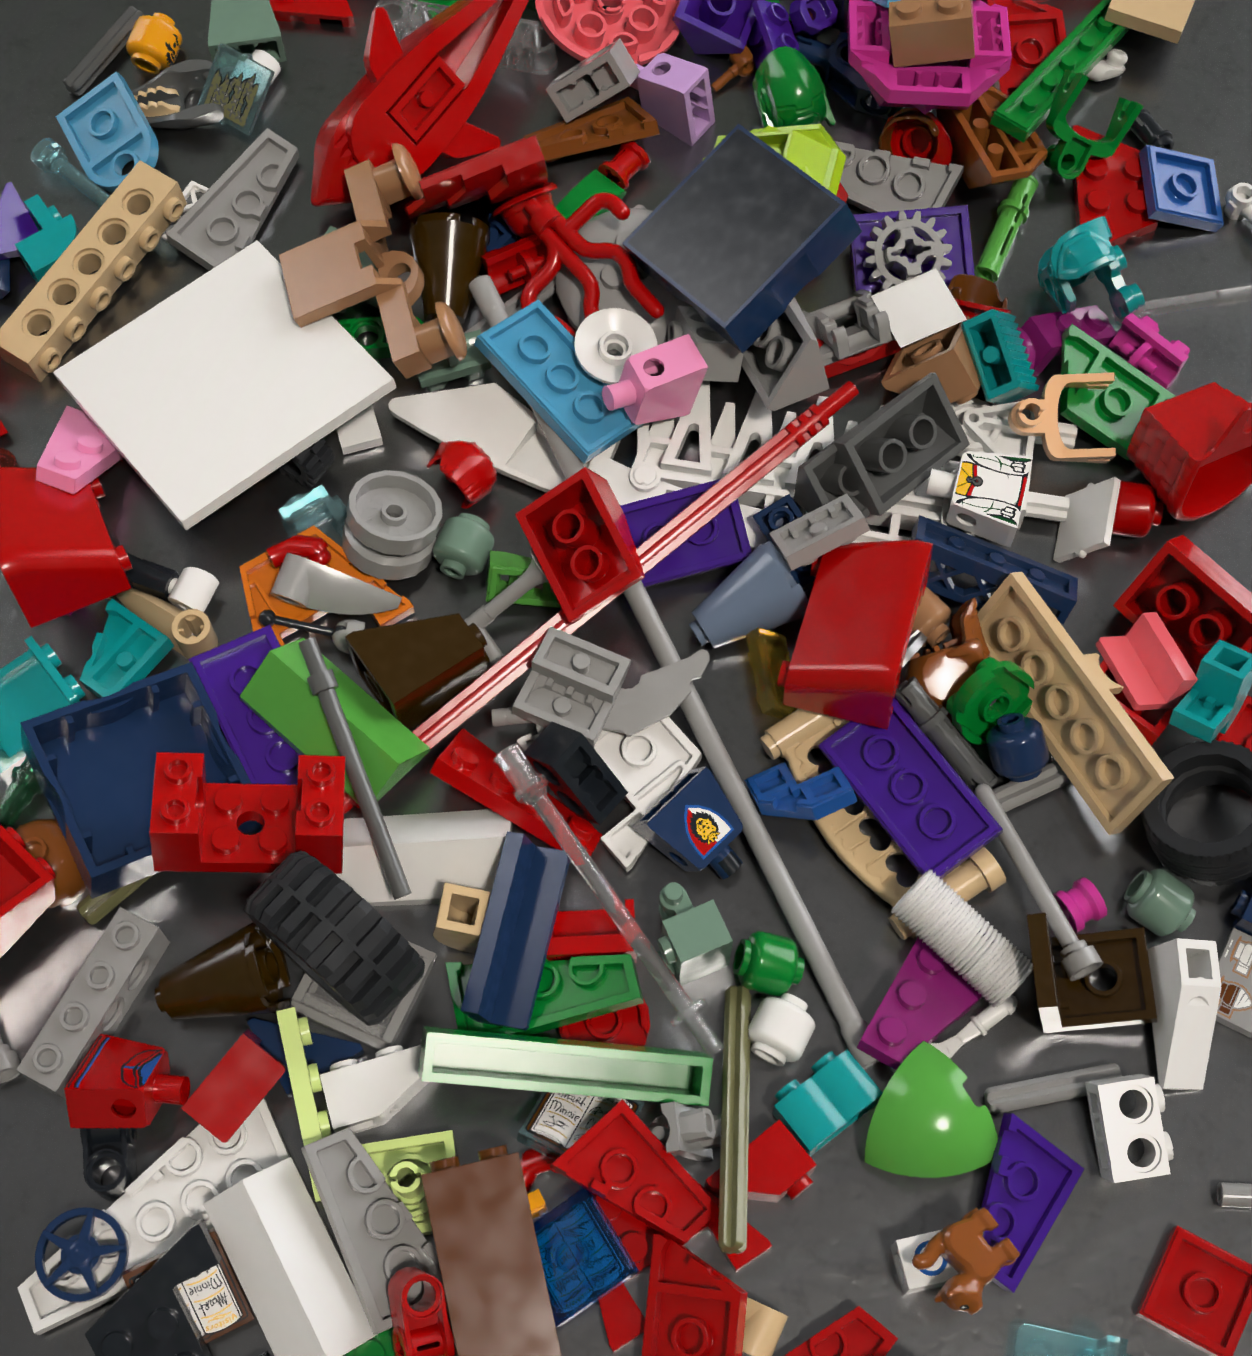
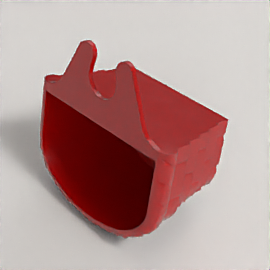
M1216 382L1145 408L1131 438V443L1128 446V459L1135 463V467L1151 483L1158 498L1167 506V510L1173 518L1179 521L1192 522L1211 515L1238 498L1252 484V402L1249 403L1241 396H1236Z

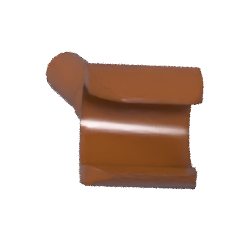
M746 45L742 53H732L729 55L733 65L710 85L714 93L718 92L736 76L745 77L753 72V54Z

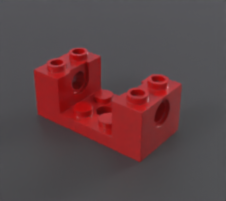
M156 752L149 830L154 871L272 873L289 854L305 851L335 874H342L345 756L299 755L298 785L206 783L204 753ZM246 821H256L263 825V829L254 835L243 834L238 828Z

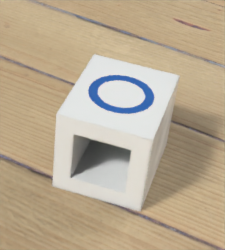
M941 1230L899 1239L891 1245L890 1248L903 1295L941 1287L949 1278L958 1274L942 1255L939 1256L935 1264L929 1269L918 1270L913 1266L912 1259L914 1255L921 1254L927 1243Z

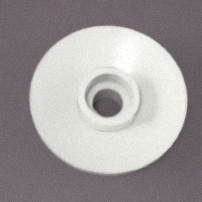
M621 308L602 309L589 315L578 327L574 341L575 355L580 366L588 375L606 384L619 382L625 362L630 356L658 346L655 333L647 321L638 314ZM617 350L621 353V356H612L607 351Z

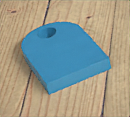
M117 71L55 116L86 175L103 190L110 193L115 191L128 175H122V169L130 161L134 160L133 168L140 160L155 168L159 155L157 137L126 80Z

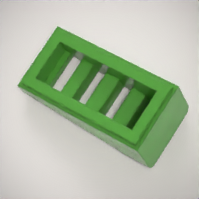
M490 550L486 578V602H490L516 581L518 576H521L527 570L532 558ZM501 575H509L508 581L500 580ZM549 582L543 583L542 589L532 588L513 603L562 608L555 593L551 592L552 587Z

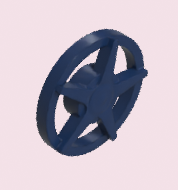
M87 1207L66 1211L48 1224L38 1240L35 1251L37 1275L43 1286L51 1294L62 1300L83 1303L98 1299L116 1286L127 1267L129 1257L127 1236L119 1222L104 1211ZM86 1216L80 1234L74 1235L68 1240L54 1235V1232L67 1221ZM95 1217L104 1220L112 1227L118 1238L119 1245H101L97 1239L92 1237ZM49 1240L62 1249V1263L50 1277L45 1267V1251ZM119 1253L118 1263L113 1274L98 1288L94 1271L98 1269L104 1256ZM71 1272L84 1277L90 1292L71 1294L60 1290L54 1284Z

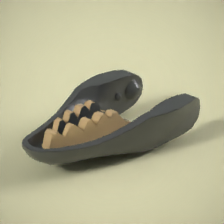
M185 60L164 69L146 84L132 90L151 128L184 130L212 125L224 118V110L219 104H202L185 109L184 104L189 91L211 84L214 74L219 68L208 60Z

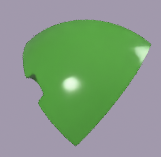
M925 1041L919 1044L900 1064L884 1089L868 1130L865 1163L897 1175L938 1178L967 1173L992 1162L998 1135L987 1106L978 1107L973 1103L963 1088V1083L967 1080L965 1073L949 1057Z

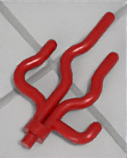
M606 192L595 194L587 199L568 219L553 204L543 206L536 198L531 199L525 205L524 210L531 217L528 226L544 243L548 255L543 267L524 286L520 298L521 309L537 300L539 293L555 278L563 264L583 287L584 318L599 311V282L589 267L577 256L579 254L585 258L610 259L616 262L621 270L623 284L630 295L652 318L658 319L663 316L664 306L641 282L636 261L626 249L620 245L608 242H589L578 232L602 209L609 210L618 220L628 219L630 209L619 197ZM555 316L575 338L576 332L561 318Z

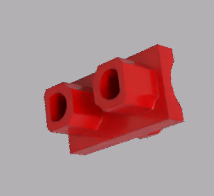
M536 234L528 237H522L518 241L500 249L491 250L481 256L486 275L491 277L500 295L526 284L543 267L548 254L544 243Z

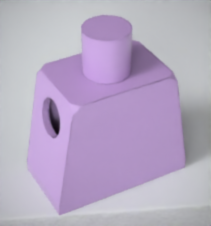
M665 53L657 54L646 67L636 64L640 73L630 87L639 91L641 107L657 120L660 127L688 145L693 146L715 123L708 68Z

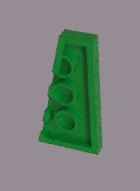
M631 954L571 957L570 960L549 961L546 958L530 1025L527 1030L474 1021L461 1011L473 964L463 965L462 962H445L457 1028L461 1030L530 1036L644 1003L635 962Z

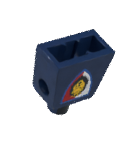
M707 766L691 769L632 826L641 836L686 872L701 871L710 864L724 880L734 874L743 864V861L728 845L742 832L743 824Z

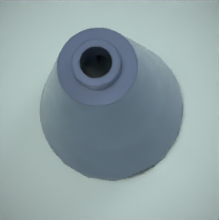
M770 540L760 544L691 612L695 620L689 626L702 646L710 642L715 649L804 618L809 600L800 584H797L791 575L789 566Z

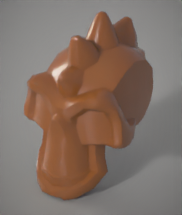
M975 597L964 602L952 616L948 626L951 629L952 640L942 643L943 649L941 650L938 645L931 647L933 653H931L930 649L922 651L923 656L921 657L919 653H915L908 661L904 672L905 681L915 676L930 698L937 705H943L945 709L950 696L958 692L964 682L975 673L977 665L982 660L989 658L988 656L990 655L980 626ZM948 713L946 716L952 723V717Z

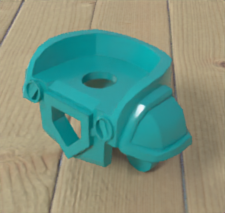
M1105 216L1098 217L1069 230L1057 240L1055 245L1046 250L1038 261L1037 276L1040 287L1045 293L1049 294L1062 314L1075 310L1077 299L1072 288L1094 278L1095 275L1104 284L1109 294L1111 307L1119 319L1125 318L1145 305V299L1139 286L1136 283L1127 286L1121 276V270L1127 268V261L1121 248L1118 245L1112 246L1109 241L1113 236Z

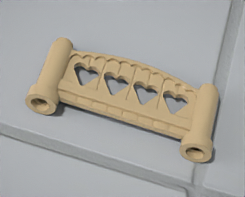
M798 708L764 731L765 735L760 737L759 741L772 760L778 757L786 759L792 776L797 784H800L819 775V765L809 761L808 753L812 749L819 748L818 745L850 721ZM865 806L862 812L857 815H851L843 808L818 820H812L840 860L867 887L892 907L911 888L901 886L897 882V873L890 871L886 866L885 861L889 856L903 854L894 841L891 840L886 850L878 851L870 844L871 836L864 835L860 831L859 825L863 820L875 819ZM985 847L942 878L943 882H947V885H950V889H954L957 895L964 898V901H969L984 890L991 893L1006 883V877L1002 868ZM895 913L888 917L893 929L902 940L910 936L912 938L916 937V933H912V929L909 930V926H905L902 920H898V917H895Z

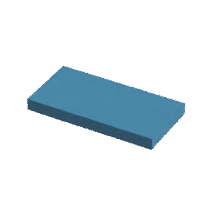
M538 299L478 335L474 345L585 464L644 424L636 425L632 423L624 408L609 411L606 408L602 398V388L609 384L594 379L583 370L575 355V338Z

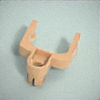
M1114 372L1052 376L1043 388L1041 399L1028 398L1018 402L1011 409L1008 415V423L1011 430L1021 436H1042L1043 449L1047 457L1052 461L1108 463L1110 459L1116 456V448L1069 449L1064 445L1058 427V403L1060 394L1065 387L1106 389L1109 384L1115 381ZM1022 411H1032L1035 420L1026 418L1024 414H1021Z

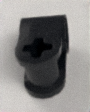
M80 1128L85 1182L101 1198L115 1202L126 1192L125 1189L137 1179L135 1148L137 1128ZM119 1165L120 1175L117 1180L109 1185H101L103 1172L108 1167Z

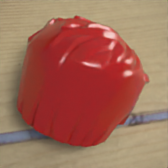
M461 440L441 442L439 448L434 452L435 454L426 465L427 469L433 464H439L445 478L455 483L464 494L465 500L461 508L468 509L490 494L496 482L497 470L494 468L491 458L482 448L476 445V442Z

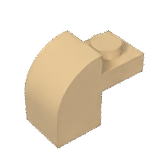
M444 883L433 933L434 938L448 947L474 954L486 915L490 892Z

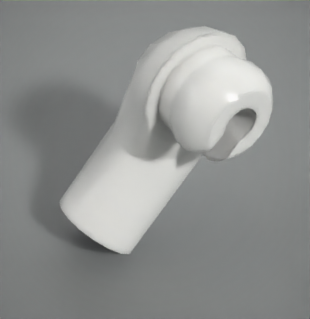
M1111 49L1107 54V58L1102 59L1088 73L1087 77L1094 82H1100L1120 76L1126 69L1124 65L1128 60L1127 54L1120 49Z

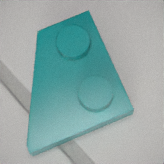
M114 599L107 603L105 610L109 616L103 633H96L92 644V656L86 662L80 677V681L85 688L99 698L114 694L131 683L144 679L174 647L166 635Z

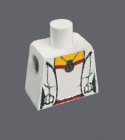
M964 452L961 456L957 474L936 469L931 470L926 494L951 499L946 521L950 525L1000 545L1011 547L1019 524L1033 457Z

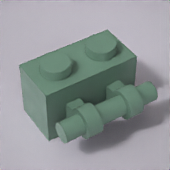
M672 882L664 886L659 896V916L662 920L661 938L657 939L660 950L656 951V954L666 977L674 975L678 986L681 987L729 966L733 940L714 899L693 907L686 890L680 884Z

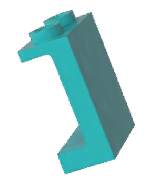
M32 636L24 640L29 648L28 651L0 669V774L26 757L22 747L21 722L80 702V699L86 696L71 674L63 678L56 668L62 665V662L50 645L46 643L40 647Z

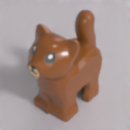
M976 1207L964 1215L960 1221L944 1227L927 1243L924 1251L921 1254L914 1255L912 1259L915 1268L925 1270L932 1267L939 1256L942 1255L957 1271L958 1274L952 1276L944 1283L934 1299L936 1303L944 1302L952 1311H962L970 1315L980 1311L983 1307L982 1294L984 1287L996 1277L1003 1266H1010L1020 1256L1019 1251L1007 1237L993 1246L988 1245L983 1237V1232L992 1231L999 1224L985 1207L979 1210Z

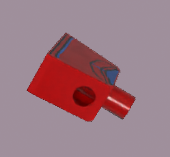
M100 1034L64 1088L70 1128H145L151 1124L162 1103L185 1105L190 1094V1079L188 1076L171 1075L168 1052L163 1047Z

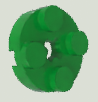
M993 657L982 660L977 665L975 673L947 701L946 710L952 717L953 726L969 742L979 745L986 744L983 738H986L987 733L997 724V720L1000 717L1009 713H1021L1023 717L1027 716L1033 702L1028 697L1029 686L1034 689V681L1029 674L1014 662H999ZM995 699H997L996 702L991 706L990 704H991Z

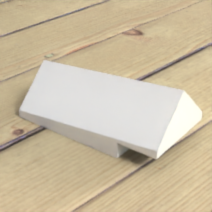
M491 809L383 816L412 892L407 896L394 900L364 818L344 819L342 874L336 875L372 906L439 904L444 883L489 891L491 895L507 831L512 832V822Z
M292 1157L239 1181L203 1204L274 1356H343L378 1335H373L350 1273Z

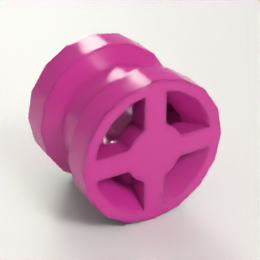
M1085 877L1074 881L1070 890H1059L1053 893L1075 934L1081 932L1088 921H1099L1107 916V907L1104 899L1095 885Z

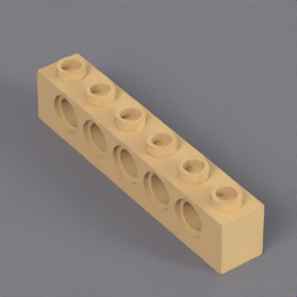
M141 160L135 165L0 328V356L4 361L40 383L48 373L53 372L59 366L62 356L74 342L83 337L87 326L98 312L103 311L108 306L115 291L124 281L132 277L136 266L147 252L152 251L157 246L160 236L182 215L187 202L177 181ZM74 300L70 304L65 305L67 302ZM49 330L46 334L39 336L44 331Z

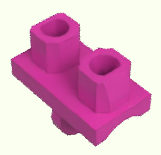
M1133 313L1127 315L1122 322L1120 330L1108 346L1129 364L1165 389L1169 388L1188 360L1190 348L1180 340L1169 342L1158 333L1160 331L1158 323L1146 315L1138 318Z

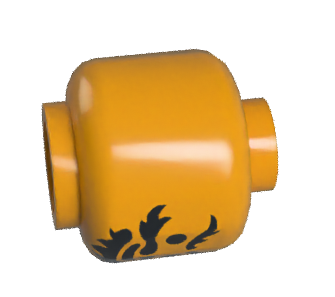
M154 13L153 16L143 15L135 21L126 43V49L131 56L133 65L147 73L159 74L160 71L174 65L182 45V35L175 27L174 20L162 13Z

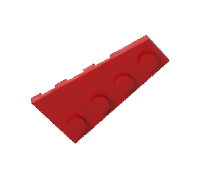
M464 728L460 730L439 755L430 770V773L555 849L568 851L571 854V858L583 866L586 865L600 838L603 836L589 821L576 815Z

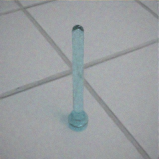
M45 138L34 147L31 161L43 172L61 175L100 208L110 197L108 193L68 162L65 149L52 138ZM160 236V240L153 251L167 262L175 261L178 257L177 250Z

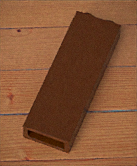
M501 1145L477 1151L479 1161L460 1165L458 1156L429 1162L431 1172L422 1174L421 1177L458 1356H562L519 1153L508 1154L507 1146Z

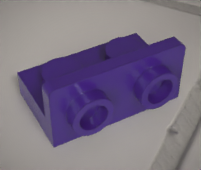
M755 0L752 3V7L757 20L753 24L747 41L758 70L760 64L771 51L784 46L799 51V44L793 34L789 15L785 7L776 2Z

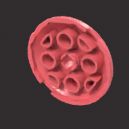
M535 0L536 11L548 36L561 50L580 62L620 38L635 64L643 66L650 63L657 54L668 51L680 34V30L672 20L680 0Z

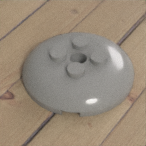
M629 208L630 216L622 221L618 220L608 211L590 219L578 232L589 242H608L620 245L626 249L622 243L653 211ZM577 254L599 282V310L621 308L632 311L641 316L651 326L658 345L668 342V326L670 321H675L677 306L691 307L690 304L675 298L636 263L638 271L644 277V280H641V282L664 306L663 316L658 319L652 318L624 286L621 270L616 262L610 259L585 258ZM562 264L560 271L555 276L557 298L561 301L569 323L577 331L585 319L583 311L584 290L581 283Z

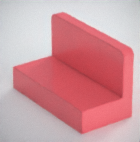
M1157 612L1142 613L1126 636L1100 637L1095 644L1117 683L1124 687L1122 691L1131 707L1136 711L1175 708L1198 680Z

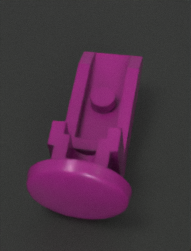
M1097 305L1076 308L1070 313L1062 314L1061 311L1030 316L1021 328L1018 327L1017 330L1021 331L1020 338L1024 339L1022 345L1027 347L1024 353L1029 354L1027 360L1032 362L1030 368L1035 370L1032 376H1039L1054 356L1062 355V334L1071 324H1074L1102 345L1110 343L1117 332L1109 323L1107 315Z

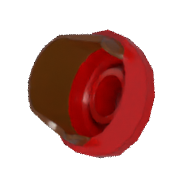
M903 108L888 118L879 138L880 150L890 151L891 155L914 159V156L930 159L932 163L949 166L953 151L950 138L942 123L932 112L929 111L924 114L917 108Z
M968 274L954 275L950 281L948 289L965 317L969 316L971 319L990 309L1011 314L1012 310L1007 309L1008 298L1005 297L1003 301L1001 300L998 288L992 281Z

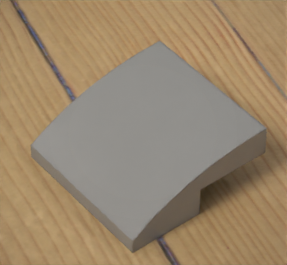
M550 626L532 660V670L512 706L513 714L545 728L551 722H555L581 732L594 748L631 665V659Z

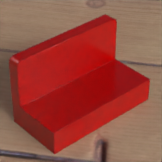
M249 1029L239 1037L185 1102V1105L181 1107L184 1112L223 1143L229 1141L286 1071V1067L259 1045L262 1040Z

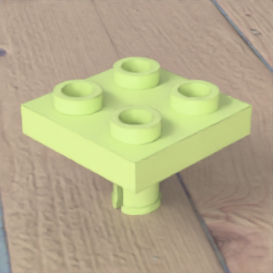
M453 1130L362 1144L386 1178L385 1182L399 1202L402 1201L413 1216L412 1220L422 1234H433L421 1175L431 1172L429 1162L456 1156Z

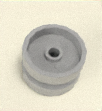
M384 470L366 475L355 483L348 498L347 517L344 520L342 531V549L349 562L363 573L378 579L401 580L416 576L427 568L433 556L432 548L442 520V502L434 488L421 478L406 472Z

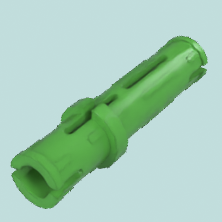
M1030 175L1027 178L1013 181L1007 198L1000 202L997 209V221L980 260L974 268L975 276L992 282L998 280L1018 229L1028 219L1030 213L1028 207L1039 185L1038 180L1034 176Z

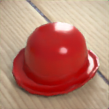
M548 182L515 195L492 212V219L500 214L512 233L519 237H528L535 234L528 226L531 217L524 210V207L533 198H536L543 206L546 204L554 205L550 191L557 189V184Z

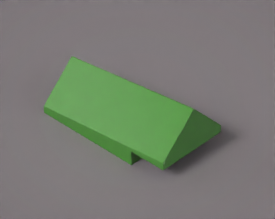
M301 638L270 650L241 693L240 700L298 754L340 756L318 696L312 695L307 681L310 674L298 644L306 639ZM322 654L327 669L333 670L339 685L335 691L378 802L430 752V748ZM345 770V792L358 803Z

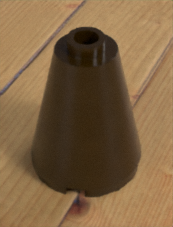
M434 212L420 215L417 217L416 225L413 222L410 223L409 234L413 257L424 273L425 285L420 296L424 319L426 322L438 318L435 302H445L454 311L462 325L465 322L472 299L469 284L479 276L483 263L481 256L485 255L490 240L489 227L483 221L472 217V224L461 222L460 214Z
M250 923L160 977L159 986L155 988L156 1003L162 1013L167 1012L172 1019L276 1013V1011L287 1009L290 1005L291 998L283 1000V988L291 986L286 959L283 951L270 938L267 939L266 935L255 923Z

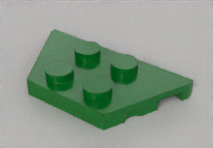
M1071 324L1062 334L1061 375L1114 372L1115 381L1109 384L1106 389L1063 388L1060 394V414L1108 448H1116V453L1128 461V446L1131 443V438L1144 409L1176 396L1074 324Z

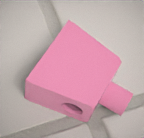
M683 335L630 356L625 362L619 382L602 388V398L609 411L624 408L631 422L636 425L686 416L691 412L708 366L690 335Z

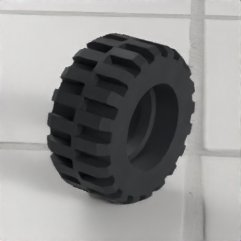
M305 851L289 854L246 901L244 912L252 922L313 981L367 1026L381 1023L424 975L425 962L419 957L420 955L409 945L408 941L344 880H341L332 870Z

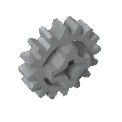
M901 210L896 216V222L888 215L881 221L883 230L874 226L869 235L875 241H867L863 248L864 251L872 254V256L864 260L863 267L874 268V272L868 280L870 282L879 279L882 281L883 284L879 292L919 276L922 273L921 265L928 264L929 261H933L931 270L936 268L943 281L946 277L940 270H948L952 265L951 260L943 257L952 250V244H942L941 239L947 233L945 229L937 232L932 229L935 224V218L932 217L926 223L921 222V211H916L911 219H907L904 210ZM915 233H918L919 235H921L922 237H924L927 241H924L923 239H921L920 237H918ZM895 234L893 239L895 246L888 247L882 251L884 241L890 235ZM903 249H906L908 255H915L911 263H909L907 257H900ZM888 270H891L892 272L897 274L900 277V279L894 277L892 274L888 272Z

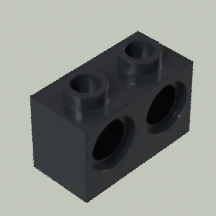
M551 722L523 752L525 758L562 804L576 815L600 825L628 794V791L581 732Z

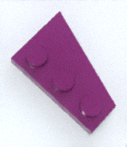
M918 937L856 1048L897 1070L905 1058L923 1041L931 1044L947 1027L968 1013L971 1007L983 998L982 994H978V991H975V987H971L968 981L962 979V975H958V971H954V967H950V963L946 964V962H943V958H940V955H936V952H933V949L926 946V942H923V939Z

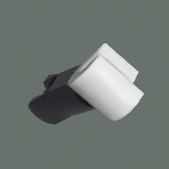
M127 553L133 569L126 571L131 588H136V590L170 601L183 611L198 609L204 612L219 585V581L205 570L187 567L182 570L179 576L176 570L145 559L141 560Z

